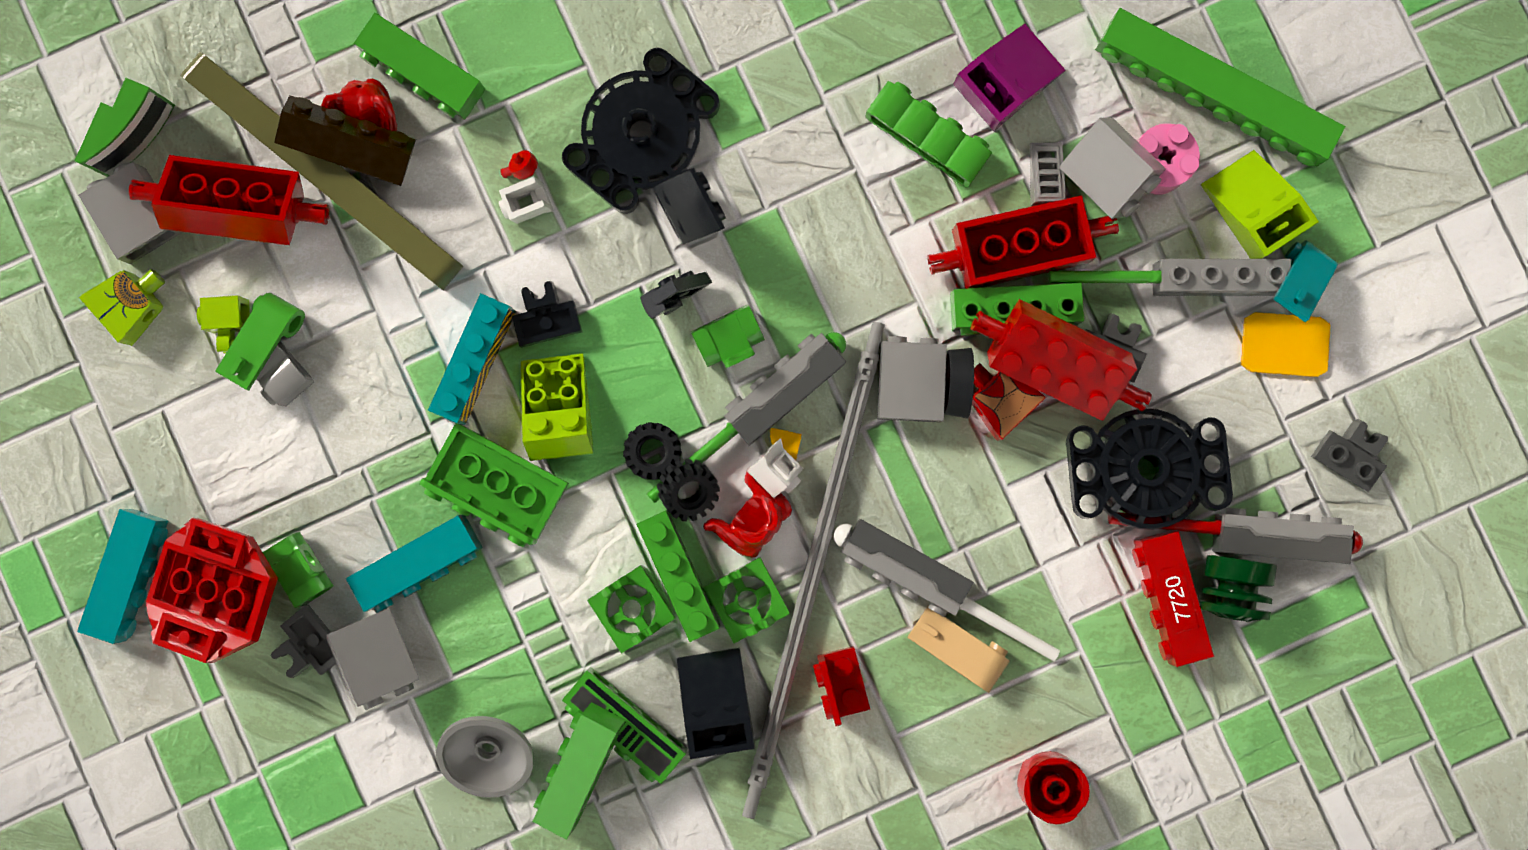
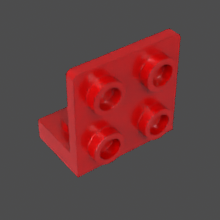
M854 646L817 655L819 663L814 664L813 668L818 687L825 686L827 695L821 696L827 720L833 719L836 727L842 725L840 717L871 710Z

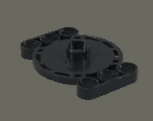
M653 48L646 52L643 60L645 71L634 70L621 73L607 80L593 93L586 104L582 117L581 136L583 144H569L562 152V161L568 171L616 211L623 214L633 212L639 205L637 189H651L656 184L687 169L695 157L700 142L699 118H713L718 113L720 107L717 93L662 48ZM656 56H661L667 61L666 67L659 72L653 71L649 67L650 60ZM686 76L691 82L690 87L686 91L675 90L673 87L675 78ZM640 77H646L648 81H640ZM633 78V82L625 83L617 88L614 86V84L622 80ZM608 89L610 93L602 99L599 106L595 105L599 96ZM701 96L712 97L715 103L711 110L701 111L697 107V101ZM590 112H593L595 115L592 130H587V121ZM688 117L694 118L695 121L688 122ZM638 121H646L652 125L650 130L652 135L650 138L647 135L632 138L630 136V128ZM695 130V139L690 149L688 148L690 132ZM588 139L594 140V145L588 144ZM576 150L584 152L586 156L584 163L578 167L572 166L568 162L570 153ZM683 156H687L684 163L674 171L673 168L679 164ZM599 170L606 171L610 176L608 183L602 187L596 186L592 182V176ZM665 174L668 175L661 180L649 182L650 179L659 178ZM634 180H642V183H635ZM623 190H628L633 194L632 203L626 207L616 203L617 194Z
M1136 409L1114 417L1098 433L1089 426L1081 425L1071 430L1066 437L1072 508L1074 513L1082 519L1097 517L1104 509L1108 515L1122 524L1137 529L1154 530L1169 527L1185 519L1197 508L1199 503L1210 511L1225 509L1232 502L1233 491L1226 430L1224 424L1217 418H1205L1196 423L1192 429L1185 421L1174 414L1159 409H1145L1144 411ZM1145 414L1152 415V418L1136 420L1133 416ZM1162 418L1172 421L1173 423L1177 424L1178 427H1176L1170 422L1162 420ZM1122 419L1125 420L1126 424L1114 432L1108 430L1114 423ZM1204 424H1211L1215 427L1217 437L1214 441H1207L1202 437L1201 428ZM1077 432H1084L1089 436L1090 445L1087 449H1079L1075 446L1073 438ZM1102 436L1107 439L1105 443L1101 440ZM1207 456H1215L1220 461V469L1217 473H1211L1205 468L1204 462ZM1142 457L1150 461L1154 467H1159V472L1155 473L1152 480L1145 479L1139 473L1138 463ZM1088 464L1093 469V477L1090 481L1079 479L1076 473L1078 465ZM1212 487L1221 489L1224 494V500L1220 505H1214L1208 498V492ZM1088 495L1095 499L1096 509L1093 513H1085L1080 508V499L1083 496ZM1108 499L1113 503L1111 507L1107 504ZM1184 505L1187 507L1180 516L1172 519L1173 512L1181 509ZM1120 509L1126 514L1135 516V521L1124 518L1117 511ZM1162 517L1163 523L1144 524L1145 518Z

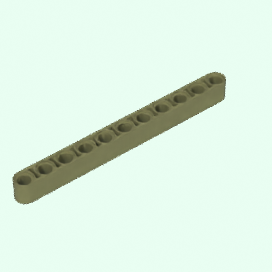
M199 52L180 74L189 84L439 288L444 290L462 269V264L342 166L274 143L280 116L202 52Z

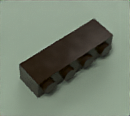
M289 95L281 111L274 143L401 186L416 139L408 137L400 131H391L376 126L371 121L359 120L345 115L340 110L328 109L314 104L306 98Z

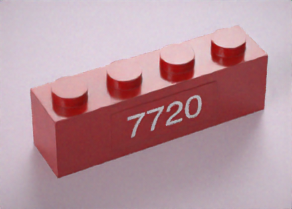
M1167 531L1134 540L1135 548L1132 549V555L1136 566L1142 569L1144 579L1141 580V587L1145 597L1150 598L1153 610L1150 611V619L1153 627L1156 630L1159 629L1162 641L1158 643L1163 660H1167L1168 664L1179 667L1214 657L1179 531Z

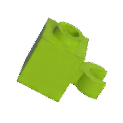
M238 295L200 298V307L197 308V321L201 326V330L218 333L216 339L217 352L226 354L236 338L235 332L241 330L250 315L249 299Z

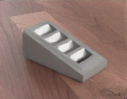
M1030 143V206L1066 199L1065 175L1059 168L1063 162L1062 143ZM1038 152H1054L1055 158H1038ZM1039 164H1055V169H1039ZM1039 176H1055V181H1040ZM1040 188H1055V193H1041Z

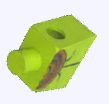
M150 269L141 278L134 273L123 270L88 290L79 298L118 343L132 346L162 311L163 304L153 293L165 284V280L153 269Z

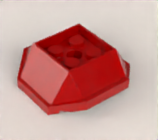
M191 518L184 524L183 528L165 540L146 599V608L153 629L151 631L153 644L203 663H215L259 641L278 577L253 536L200 518Z

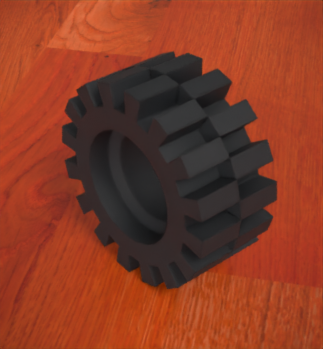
M648 422L643 425L640 424L628 434L629 437L624 442L623 456L626 459V465L635 475L644 479L656 480L659 479L661 474L667 476L669 473L666 471V468L669 465L672 469L676 468L674 462L682 457L681 443L677 435L669 427L660 423ZM649 439H657L665 447L663 459L655 464L645 462L641 456V447Z
M690 458L685 459L684 465L680 460L675 461L676 468L672 469L669 465L666 468L669 474L667 476L661 474L659 477L662 483L657 484V489L660 492L658 493L659 499L674 518L677 519L679 517L681 521L687 522L689 516L692 521H696L697 514H700L703 518L707 515L704 511L706 508L711 511L714 509L715 506L712 501L718 502L719 496L716 493L720 492V487L717 484L718 481L708 467L699 460L695 459L693 463ZM690 481H697L699 483V488L694 495L686 499L678 497V492L684 484Z

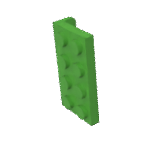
M455 423L427 476L419 482V485L426 488L423 493L440 502L442 498H445L454 503L452 509L467 517H469L470 513L481 518L479 524L494 532H497L499 528L509 533L507 539L521 547H525L526 544L535 545L569 484L541 467Z

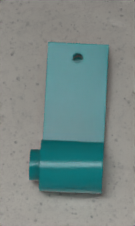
M1307 240L1301 244L1298 241L1295 242L1285 254L1287 259H1291L1292 267L1274 297L1276 302L1304 322L1310 319L1338 266V262Z

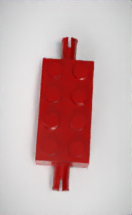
M169 155L159 183L132 179L129 185V198L131 200L152 202L151 206L159 228L165 230L290 245L295 226L299 221L327 225L330 214L329 205L303 202L304 192L300 174L297 171Z
M1082 195L959 222L952 229L955 243L954 250L927 255L928 265L933 264L929 267L931 275H934L935 273L958 268L962 273L965 289L982 288L1049 273V271L1089 264L1097 258L1092 238L1118 234L1119 225L1118 223L1113 224L1114 221H1117V218L1111 219L1109 216L1088 220Z
M1021 299L1017 301L1005 323L979 311L976 314L978 319L974 318L971 324L972 331L981 333L994 340L987 351L990 368L1101 421L1105 419L1118 400L1137 408L1139 411L1146 409L1143 403L1147 405L1150 403L1152 397L1150 392L1129 383L1137 370L1132 353Z

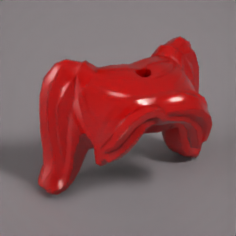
M367 79L364 82L353 80L348 82L339 93L326 95L323 98L321 106L325 108L337 109L345 115L359 120L371 121L376 126L391 131H398L396 115L390 102L389 93L386 87L378 80Z
M746 471L744 481L752 491L753 496L736 513L731 524L721 519L711 518L704 523L703 527L705 531L714 532L740 555L753 558L758 556L763 545L772 540L774 534L779 531L782 521H785L791 515L792 508L782 493L773 498Z

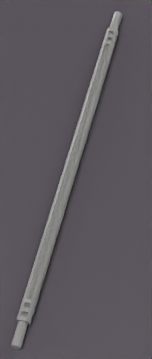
M879 322L872 323L866 349L861 352V359L858 363V371L854 378L853 390L757 752L754 756V763L751 767V775L747 782L750 787L742 814L746 818L755 819L762 788L765 789L767 786V778L773 763L781 725L868 396L874 381L877 362H879L880 358L877 353L885 324Z

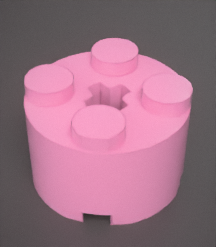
M1159 124L1147 130L1137 140L1166 168L1159 176L1161 182L1150 192L1152 194L1161 195L1174 191L1190 179L1199 167L1200 153L1198 144L1184 125ZM1160 155L1161 157H1164L1166 161H1160L1158 156Z

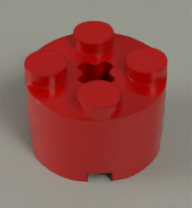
M1052 751L1041 752L1026 759L1021 765L1017 780L1018 792L1024 804L1039 819L1050 824H1065L1074 820L1083 807L1086 806L1090 793L1088 780L1082 770L1065 755ZM1055 781L1059 786H1055L1053 793H1050L1047 788Z

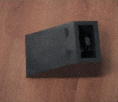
M695 168L686 169L651 187L681 244L684 245L725 228L722 220L726 219L725 214L717 201L711 202L706 192L711 188L702 171L696 172Z
M740 647L678 657L677 666L690 759L755 749Z

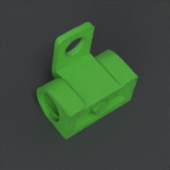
M749 305L736 309L691 331L707 367L720 361L723 362L726 368L755 355L751 347L765 340Z
M300 532L286 537L263 552L294 608L307 605L334 586Z

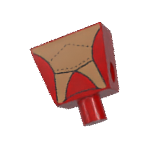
M981 363L974 367V385L978 390L973 394L972 406L997 441L1003 440L1046 397L1038 390L999 371L992 376Z

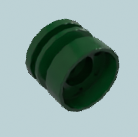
M1207 555L1205 576L1218 580L1219 584L1218 587L1203 588L1202 593L1216 595L1217 598L1216 602L1201 601L1200 608L1217 615V617L1246 622L1270 620L1271 612L1256 609L1257 602L1272 604L1273 599L1258 594L1259 587H1272L1275 585L1277 565Z

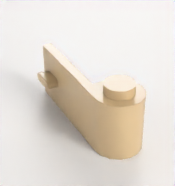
M927 606L907 638L989 693L1010 662V660L1005 658L1008 651L993 641L989 646Z

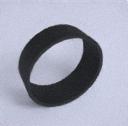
M972 348L948 350L946 355L944 413L968 419L971 412L974 389Z

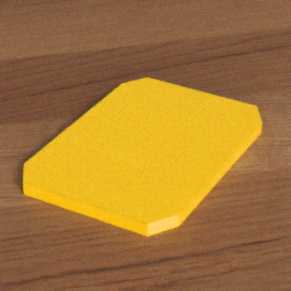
M1254 312L1244 318L1241 366L1249 372L1318 377L1328 371L1330 323L1322 317L1311 316L1308 321L1304 322L1295 315Z

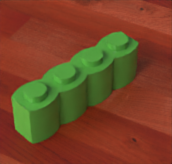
M887 81L866 111L865 118L879 129L890 134L905 147L916 152L931 165L942 170L950 178L968 188L992 154L988 149L989 144L979 136L974 135L970 137L962 131L963 126L953 118L948 117L946 120L936 113L937 108L926 100L920 102L910 95L912 93L911 90L900 82L894 84Z

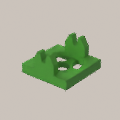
M761 557L704 586L733 643L747 636L750 637L757 634L762 629L770 627L779 619L790 614ZM741 577H755L763 581L765 585L755 590L751 587H746ZM732 582L737 590L735 601L724 606V592ZM743 591H751L756 596V604L750 609H744L738 603V596ZM770 594V608L766 616L762 618L757 607L760 598ZM738 610L749 613L754 624L739 623L729 615Z
M642 565L587 600L621 654L675 619L674 614ZM637 585L644 588L648 593L640 598L629 596L623 586ZM615 592L621 601L619 612L609 618L608 603ZM628 600H636L641 606V612L635 618H629L623 612V605ZM654 600L655 615L651 624L648 625L643 618L645 606ZM623 620L634 622L640 632L626 633L617 629L615 625Z

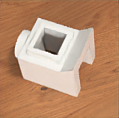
M534 176L499 190L502 198L499 201L502 214L506 219L509 218L516 224L543 213L554 211L544 183ZM531 195L534 204L521 209L518 200Z
M780 438L762 453L760 460L747 470L775 498L784 490L787 494L790 493L801 482L798 474L804 468L783 448Z

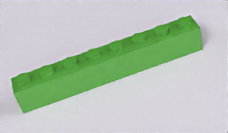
M1119 8L1111 19L1095 49L1101 53L1105 60L1125 65L1133 75L1140 78L1147 77L1157 82V86L1160 89L1170 93H1178L1185 97V101L1190 105L1204 107L1212 111L1215 118L1224 122H1233L1240 126L1241 131L1253 137L1259 136L1269 141L1268 144L1272 148L1283 152L1288 151L1297 156L1296 159L1300 163L1307 166L1317 167L1327 161L1346 127L1122 8Z

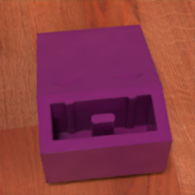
M1024 23L960 71L953 85L989 127L995 131L1066 70Z

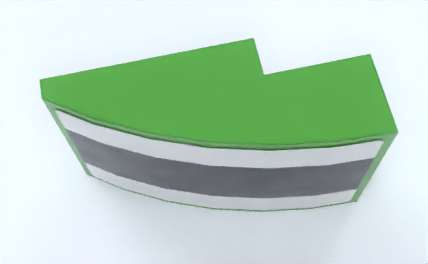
M125 78L113 107L102 102L100 103L75 158V162L106 177L112 175L116 167L124 163L133 162L148 148L167 122L175 104L150 87Z

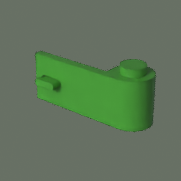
M266 293L257 297L253 303L252 312L215 372L249 391L282 336L291 338L299 331L305 319L304 311L273 293Z

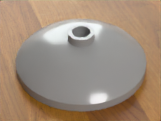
M474 716L453 723L443 732L437 745L436 760L443 776L461 791L479 797H500L515 792L527 782L534 765V753L528 739L515 726L493 717Z

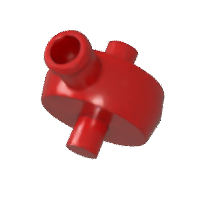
M523 150L514 153L508 167L502 168L500 172L503 178L513 175L520 180L526 179L534 175L538 161L533 153Z

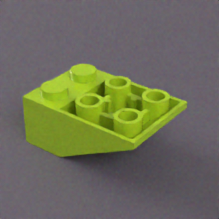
M1255 150L1201 184L1250 259H1262L1319 222L1301 194Z
M583 353L521 361L522 442L530 461L593 454L592 423Z

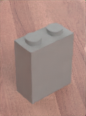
M1113 117L1099 118L1059 166L1111 219L1124 216L1127 218L1133 214L1140 205L1138 200L1145 192L1148 194L1161 182L1159 176L1166 170Z
M134 162L119 165L114 169L112 175L105 179L93 181L87 186V190L78 195L116 259L128 264L134 263L183 233L181 231L160 229L151 206L152 202L131 200L129 198V185L132 179L154 183L147 169Z
M889 336L888 341H882L880 344L877 420L944 421L947 344H939L938 338H920L919 343L907 342V337Z
M390 608L326 635L355 707L363 705L364 709L368 710L384 702L381 696L394 691L396 696L414 689L412 683L419 680Z

